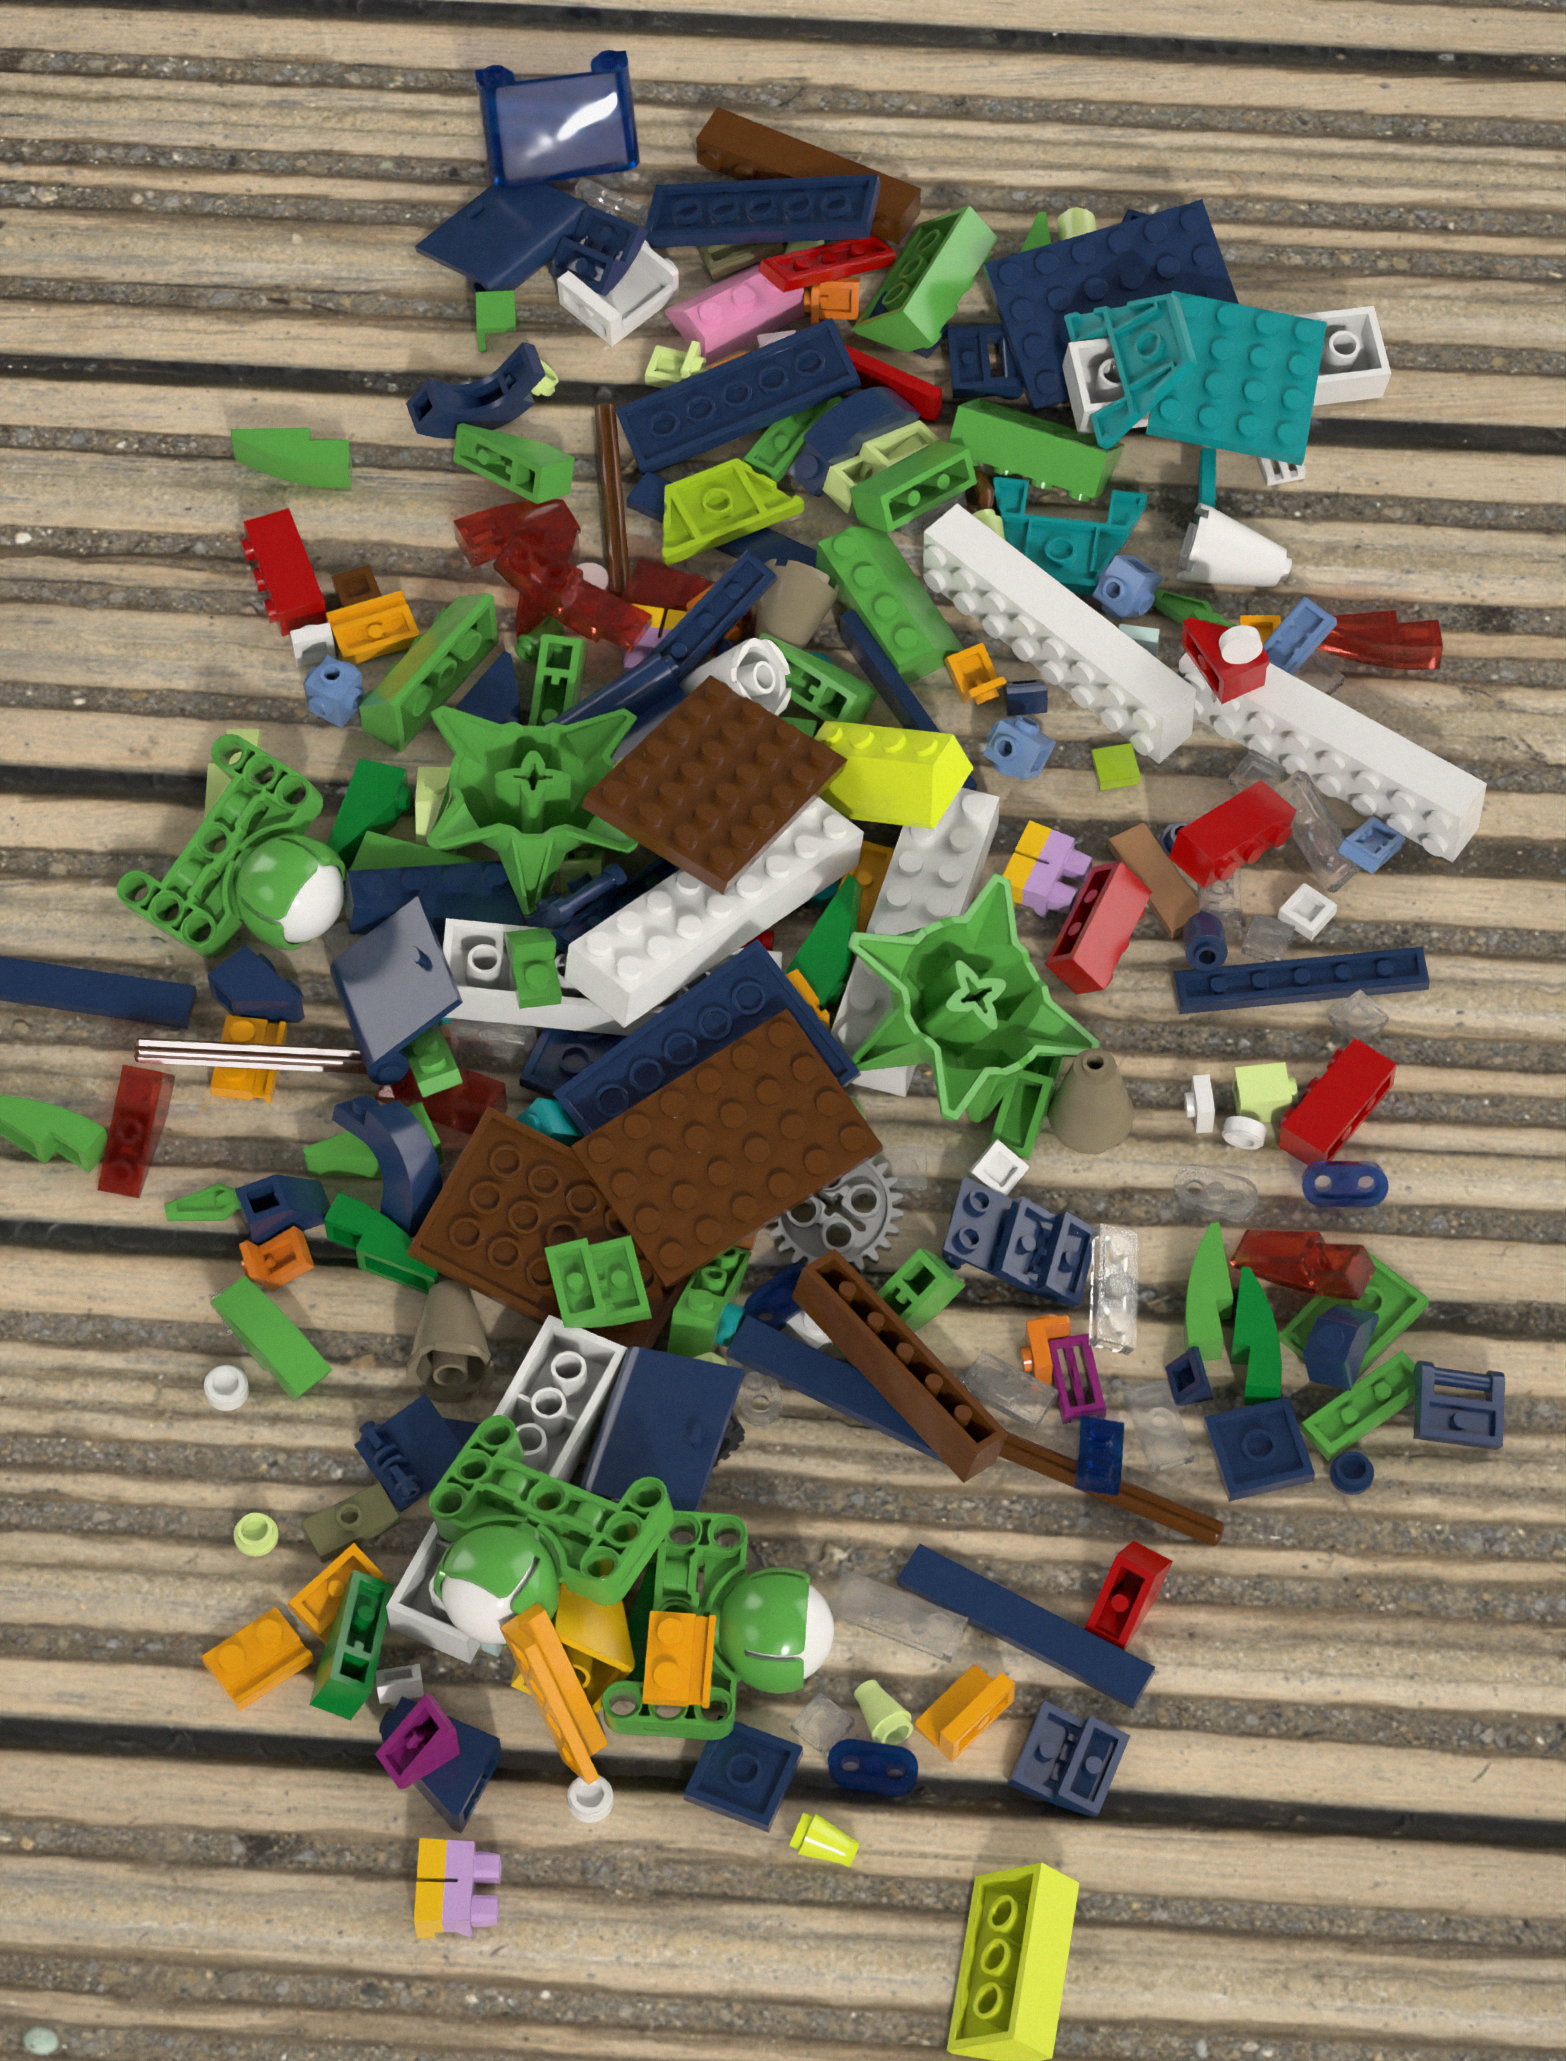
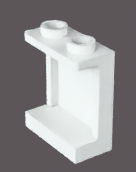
M645 240L626 274L606 296L595 293L568 270L557 279L559 304L613 347L679 296V272L671 260L668 258L663 259Z

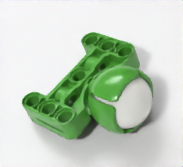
M225 734L214 742L211 749V757L213 762L231 779L227 788L162 882L157 881L145 872L139 870L130 871L120 878L117 884V895L136 915L207 959L216 958L227 949L229 942L242 925V920L249 931L260 941L278 949L296 950L299 948L300 943L310 942L326 932L339 916L344 901L343 881L347 877L346 866L338 853L327 844L304 835L312 821L320 814L323 808L321 793L303 775L235 734ZM242 752L237 762L229 764L230 758L235 753ZM274 772L269 782L261 784L265 774ZM306 791L304 799L297 804H293L294 797L298 793ZM226 840L225 847L221 851L214 853L216 844ZM147 887L146 895L142 899L135 901L137 893ZM179 908L178 915L173 920L167 921L168 914L173 909ZM211 928L209 937L199 942L200 934L205 929Z
M502 1415L491 1416L485 1419L477 1427L429 1497V1508L439 1534L445 1540L454 1542L444 1552L437 1566L433 1582L435 1592L444 1604L450 1620L462 1633L473 1640L486 1644L508 1646L499 1627L529 1609L535 1603H539L546 1610L552 1621L559 1604L560 1583L565 1582L569 1591L586 1597L598 1605H613L621 1601L675 1520L674 1510L664 1482L655 1477L640 1478L628 1488L617 1504L523 1465L524 1449L514 1422L507 1416Z
M674 1510L675 1520L672 1527L648 1561L649 1563H657L653 1611L692 1613L703 1617L716 1615L709 1707H721L726 1711V1715L720 1720L711 1721L702 1715L707 1708L689 1705V1707L678 1706L681 1711L676 1716L665 1718L657 1713L658 1708L662 1705L643 1704L644 1682L618 1681L609 1685L603 1693L604 1721L609 1729L619 1734L718 1740L728 1736L733 1730L736 1715L737 1683L741 1680L743 1683L759 1691L773 1694L794 1693L804 1689V1679L816 1672L830 1653L834 1639V1621L826 1600L811 1586L810 1574L789 1567H770L753 1572L750 1575L746 1574L748 1534L745 1523L739 1517L723 1513ZM682 1531L689 1532L694 1536L691 1542L682 1545L675 1543L671 1538L674 1534ZM725 1534L734 1535L739 1539L738 1543L732 1547L720 1546L716 1540ZM705 1566L703 1598H700V1592H698L699 1572H704ZM622 1700L630 1701L635 1705L633 1711L626 1715L616 1714L611 1708L616 1702Z

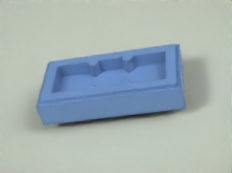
M1304 596L1262 645L1268 655L1269 663L1294 675L1337 625L1336 618Z
M1371 816L1343 841L1338 853L1373 874L1400 850L1406 838L1382 821Z

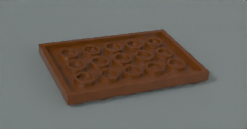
M709 675L586 794L582 807L723 895L843 772L848 759L805 734L796 726L779 718L760 704L747 697L743 698L726 683Z
M786 1008L571 1146V1151L628 1235H631L632 1241L667 1291L882 1152L883 1145Z
M488 1106L411 1243L407 1256L543 1326L548 1315L562 1320L544 1248L587 1238L588 1244L593 1245L629 1235L570 1147ZM633 1242L652 1318L621 1325L581 1329L627 1348L635 1346L653 1349L693 1274L666 1291Z

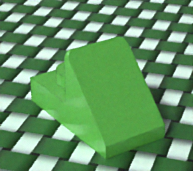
M546 927L505 932L504 939L519 1009L561 1004L562 992L555 964L557 943L554 936Z

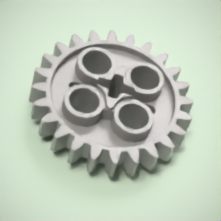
M876 1156L843 1176L837 1186L825 1188L817 1193L829 1204L833 1205L837 1200L840 1201L842 1213L852 1220L863 1224L866 1227L865 1231H858L837 1212L827 1216L826 1205L821 1200L812 1196L801 1203L808 1204L815 1209L816 1214L811 1221L806 1223L796 1221L791 1215V1210L770 1223L778 1225L769 1233L770 1240L784 1239L778 1248L779 1254L782 1255L792 1250L794 1252L791 1260L793 1267L798 1265L803 1259L808 1261V1265L833 1249H836L850 1265L853 1264L860 1273L864 1272L863 1259L868 1258L877 1265L879 1257L876 1249L880 1248L888 1252L891 1250V1244L885 1236H899L900 1229L892 1224L891 1221L903 1219V1211L892 1208L893 1205L903 1201V1194L890 1193V1190L898 1184V1178L889 1177L884 1179L883 1177L889 1169L887 1162L875 1167L873 1163ZM867 1194L875 1200L876 1205L872 1211L860 1213L853 1208L851 1203L856 1196ZM836 1228L846 1230L851 1237L849 1243L841 1248L831 1246L826 1239L831 1230Z

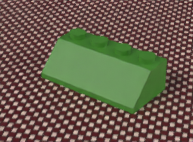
M970 205L919 223L852 329L860 336L906 353L922 347L925 349L932 347L942 335L940 331L946 321L957 312V303L962 295L973 286L975 282L973 278L977 271L990 259V250L998 237ZM885 291H888L882 300V304L889 312L869 318L880 296Z
M979 398L958 406L949 438V443L969 447L973 466H978L979 462L994 466L993 472L1009 478H1015L1016 474L1031 478L1030 484L1033 486L1052 490L1054 485L1068 490L1067 496L1089 502L1090 497L1096 498L1104 493L1125 446L1116 442L1111 448L1105 450L1098 445L1096 435H1078L1077 429Z
M852 526L818 542L816 569L830 577L828 585L834 588L837 584L840 587L837 601L845 612L852 609L856 611L907 685L946 666L944 662L946 657L965 650L886 532Z
M489 593L457 597L448 608H443L437 614L429 630L424 635H419L414 639L409 652L399 663H393L387 670L384 680L375 690L368 691L362 698L359 705L362 730L400 753L431 720L430 713L447 702L499 643L494 596Z

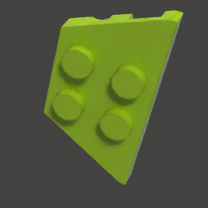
M738 458L666 485L662 547L663 564L665 567L801 514L804 512V501L797 495L791 498L778 490L777 482L765 475L757 474L751 466Z

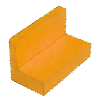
M972 1665L915 1721V1730L953 1762L1014 1702L1015 1682L1003 1672L995 1679H992L979 1666Z

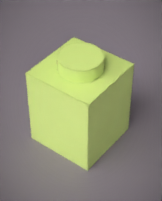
M1285 1062L1235 1067L1232 1090L1237 1116L1251 1118L1260 1123L1280 1121L1285 1111L1291 1107V1103L1298 1102L1296 1079L1288 1078Z

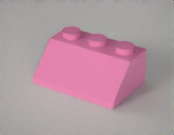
M760 261L665 309V315L689 345H691L692 340L700 342L701 357L706 358L707 366L757 341V335L772 333L804 317V288L781 292L758 271Z

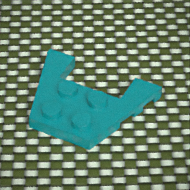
M1172 293L1129 301L1127 306L1112 309L1104 306L1094 308L1092 313L1081 315L1078 312H1073L1064 316L1071 342L1103 339L1107 336L1110 339L1124 397L1090 415L1098 445L1105 450L1118 442L1198 365L1180 299Z
M1003 477L993 478L994 498L998 515L1002 518L1005 541L1072 593L1092 595L1098 586L1096 582L1098 575L1107 565L1111 564L1116 555L1120 554L1147 506L1148 494L1112 490L1107 523L1025 514L1029 492V480Z

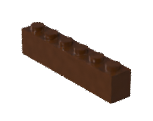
M717 107L696 138L697 163L711 171L721 172L738 181L878 174L881 189L871 233L875 234L879 239H886L900 245L920 214L921 188L720 107Z
M833 1249L803 1267L791 1298L957 1477L965 1483L994 1464L1009 1433L836 1249Z

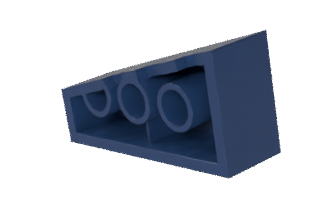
M502 861L353 870L347 873L344 905L348 929L351 934L367 935L417 896L423 899L441 946L444 942L446 918L525 926L523 912Z

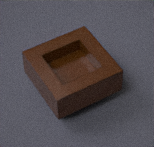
M370 565L331 576L341 608L382 596Z

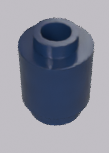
M1200 912L1191 916L1184 925L1182 932L1186 959L1192 967L1198 970L1209 971L1216 969L1225 962L1228 954L1224 926L1218 918L1207 912Z

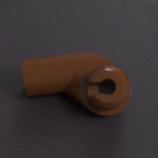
M975 471L977 484L973 485L971 489L976 497V504H970L965 507V510L970 514L984 509H993L995 491L986 473L983 471Z

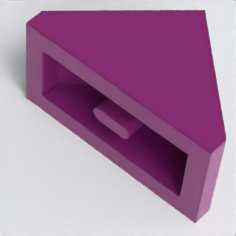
M429 1693L421 1698L375 1755L397 1787L405 1789L458 1756L460 1750L456 1728L433 1695Z

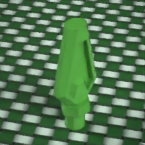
M1158 588L1153 594L1155 600L1152 606L1182 627L1183 620L1188 618L1231 628L1237 626L1225 620V617L1215 613L1208 601Z
M216 1183L165 1203L167 1221H225L237 1209L239 1210L235 1192L236 1188Z

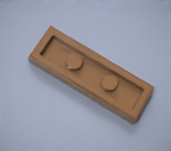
M1144 822L1108 839V848L1117 861H1122L1152 891L1147 904L1171 939L1182 934L1183 927L1191 916L1196 913L1206 912Z

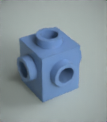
M1116 555L1111 564L1107 565L1098 575L1096 581L1098 586L1092 596L1103 604L1101 609L1115 619L1122 620V618L1140 617L1151 608L1155 600L1153 594L1162 581L1163 576L1134 555Z
M328 655L318 667L315 666L308 672L304 681L309 711L340 728H343L359 709L360 702L365 695L361 672L353 664L347 661L340 662Z
M1019 715L1018 717L1000 720L993 725L986 738V742L989 744L983 756L993 761L994 769L1008 777L1016 776L1021 780L1036 778L1042 772L1056 741L1040 732V725L1037 722Z

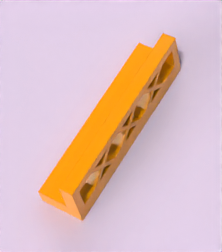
M535 1603L529 1609L499 1628L563 1762L587 1785H590L599 1779L590 1757L609 1744L546 1610L539 1603Z

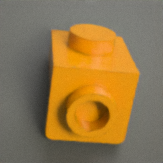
M983 642L944 659L962 704L975 699L977 706L996 699L999 697L997 690L1007 683L1004 676L998 677Z

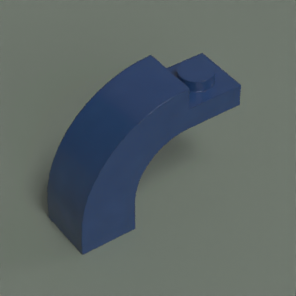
M522 342L503 364L489 376L463 385L446 384L428 379L407 401L406 406L417 434L441 439H456L457 425L464 423L488 430H495L522 415L534 404L530 393L531 390L546 374L535 346Z
M872 387L859 391L832 407L808 430L803 437L808 444L787 471L811 495L821 497L824 493L822 489L831 466L852 458L861 450L863 443L916 422L921 414L896 390L886 387Z
M365 1095L336 1104L332 1120L362 1140L372 1150L379 1163L383 1177V1197L380 1213L389 1218L411 1238L415 1237L443 1188L438 1158L425 1129L414 1114L398 1100L380 1105L377 1100Z

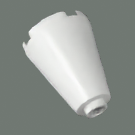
M1202 503L1198 504L1194 513L1201 516L1197 525L1189 523L1178 561V566L1185 568V571L1177 574L1176 578L1178 580L1188 583L1276 587L1279 580L1283 582L1287 580L1292 559L1286 557V548L1213 507Z
M751 638L744 640L689 673L679 684L688 697L711 675L719 681L726 683L743 698H749L776 716L786 709L791 697V687L786 688L785 675L790 674L789 665L782 651L768 639Z

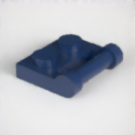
M1002 324L947 327L953 399L1001 396L1006 400H1015L1022 396V381L1017 376V367ZM995 343L999 346L1002 377H991L988 344Z
M613 862L603 868L600 874L590 875L588 871L580 873L566 883L569 889L560 895L557 892H553L535 903L537 910L525 917L529 927H546L547 929L561 927L573 919L574 913L604 893L615 891L626 884V874L618 864Z
M1418 1360L1413 1371V1383L1416 1386L1413 1439L1492 1450L1503 1447L1504 1373L1488 1370L1486 1374L1439 1368L1434 1367L1433 1362ZM1434 1385L1483 1391L1486 1401L1434 1394Z

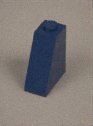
M402 1696L395 1709L389 1708L386 1711L379 1727L383 1744L415 1707L417 1702ZM447 1716L456 1728L460 1754L416 1781L413 1785L453 1830L462 1833L502 1758L500 1738Z

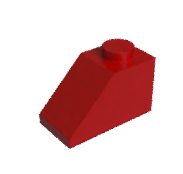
M1194 618L1183 620L1181 645L1221 704L1265 685L1269 658L1264 648H1262L1257 658L1248 663H1228L1222 657L1219 639L1231 627Z
M1133 1540L1116 1555L1084 1630L1122 1650H1126L1157 1599L1173 1561Z

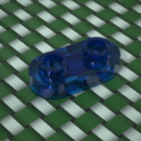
M1317 1161L1305 1169L1301 1178L1302 1190L1306 1199L1320 1207H1373L1384 1200L1389 1188L1385 1171L1378 1164L1370 1161ZM1324 1175L1331 1179L1330 1183L1325 1187H1318L1315 1184V1180L1319 1176ZM1364 1176L1374 1179L1372 1185L1367 1188L1358 1185L1359 1179Z
M794 1264L786 1267L752 1293L744 1304V1320L748 1315L778 1331L784 1329L786 1322L803 1310L791 1298L793 1295L791 1291L796 1287L803 1267L807 1265ZM762 1313H769L773 1316V1318L770 1320H761L759 1318V1315H761Z
M844 1739L837 1742L828 1754V1772L832 1780L842 1787L899 1796L908 1793L916 1785L918 1780V1761L915 1755L904 1747L858 1739ZM847 1762H854L859 1768L853 1772H848L843 1769V1765ZM897 1769L904 1775L900 1779H892L887 1774L889 1771Z

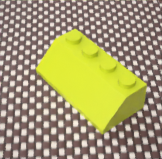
M825 720L814 737L818 742L830 747L833 751L848 759L843 772L819 796V798L847 819L935 829L973 770L972 764L953 734Z
M1042 1862L975 1876L946 2051L956 2055L993 2061H1043L1053 2058L1079 1882Z

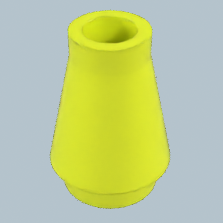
M803 1812L789 1846L799 1850L797 1855L838 1863L850 1868L860 1842L846 1835L819 1814L815 1813L814 1816Z

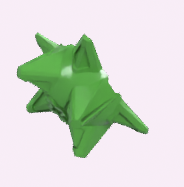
M444 705L430 713L455 757L451 764L449 780L435 824L427 837V842L431 848L444 852L454 851L474 842H482L497 851L523 914L530 915L536 911L535 903L548 895L563 859L569 851L585 843L602 849L607 853L626 856L637 847V841L582 807L586 794L615 766L612 757L637 719V716L625 708L569 725L551 722L545 726H522L517 722L498 724Z
M994 873L962 916H950L925 927L898 935L853 932L850 937L848 947L891 988L890 1006L851 1057L852 1062L859 1071L927 1064L932 1067L942 1118L949 1121H957L965 1110L968 1119L977 1123L984 1121L1025 1066L1036 1056L1076 1057L1086 1049L1099 1048L1100 1041L1051 1000L1047 984L1040 979L1030 961L1029 951L1018 941L1011 883L1009 879Z

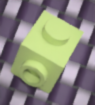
M692 340L688 352L656 345L644 375L645 385L664 389L704 372L706 358L701 357L700 342Z

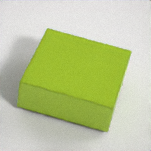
M1132 743L1092 749L1091 758L1100 791L1140 784L1141 776Z

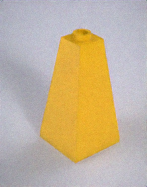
M565 1582L560 1583L561 1592L558 1608L551 1622L596 1716L603 1707L602 1697L607 1687L615 1682L624 1681L633 1671L635 1665L623 1601L621 1600L607 1606L598 1605L586 1597L569 1591ZM516 1664L511 1687L531 1695Z

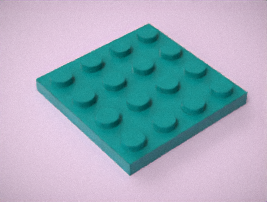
M1172 291V294L1180 299L1198 365L1150 410L1146 434L1302 466L1305 459L1327 322Z

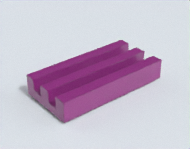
M1089 1334L1048 1340L1053 1364L1052 1379L1062 1423H1071L1072 1419L1079 1418L1080 1421L1089 1420V1416L1096 1415L1097 1419L1106 1417L1105 1402ZM1074 1346L1081 1347L1093 1404L1086 1405L1073 1350ZM1063 1348L1076 1402L1075 1407H1070L1057 1349Z

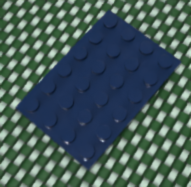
M1203 199L984 263L982 267L1032 413L1070 402L1062 367L1068 343L1071 342L1064 318L1065 315L1073 312H1078L1081 315L1092 313L1094 308L1104 306L1110 309L1127 306L1129 301L1169 294L1172 291L1239 304Z
M757 939L553 1092V1095L586 1137L786 1008L843 1089L861 1076V1073Z

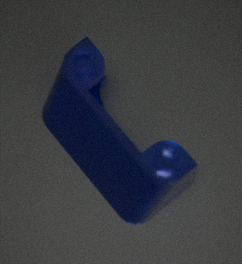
M626 50L602 51L591 60V72L515 81L513 72L501 65H491L485 69L474 70L483 148L491 183L501 187H512L625 172L637 167L640 163V152Z

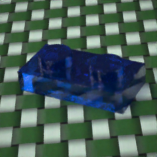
M1081 1415L1077 1434L1074 1489L1118 1496L1122 1478L1123 1422Z

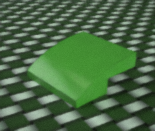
M631 1235L589 1245L587 1238L544 1248L564 1328L605 1327L652 1318Z

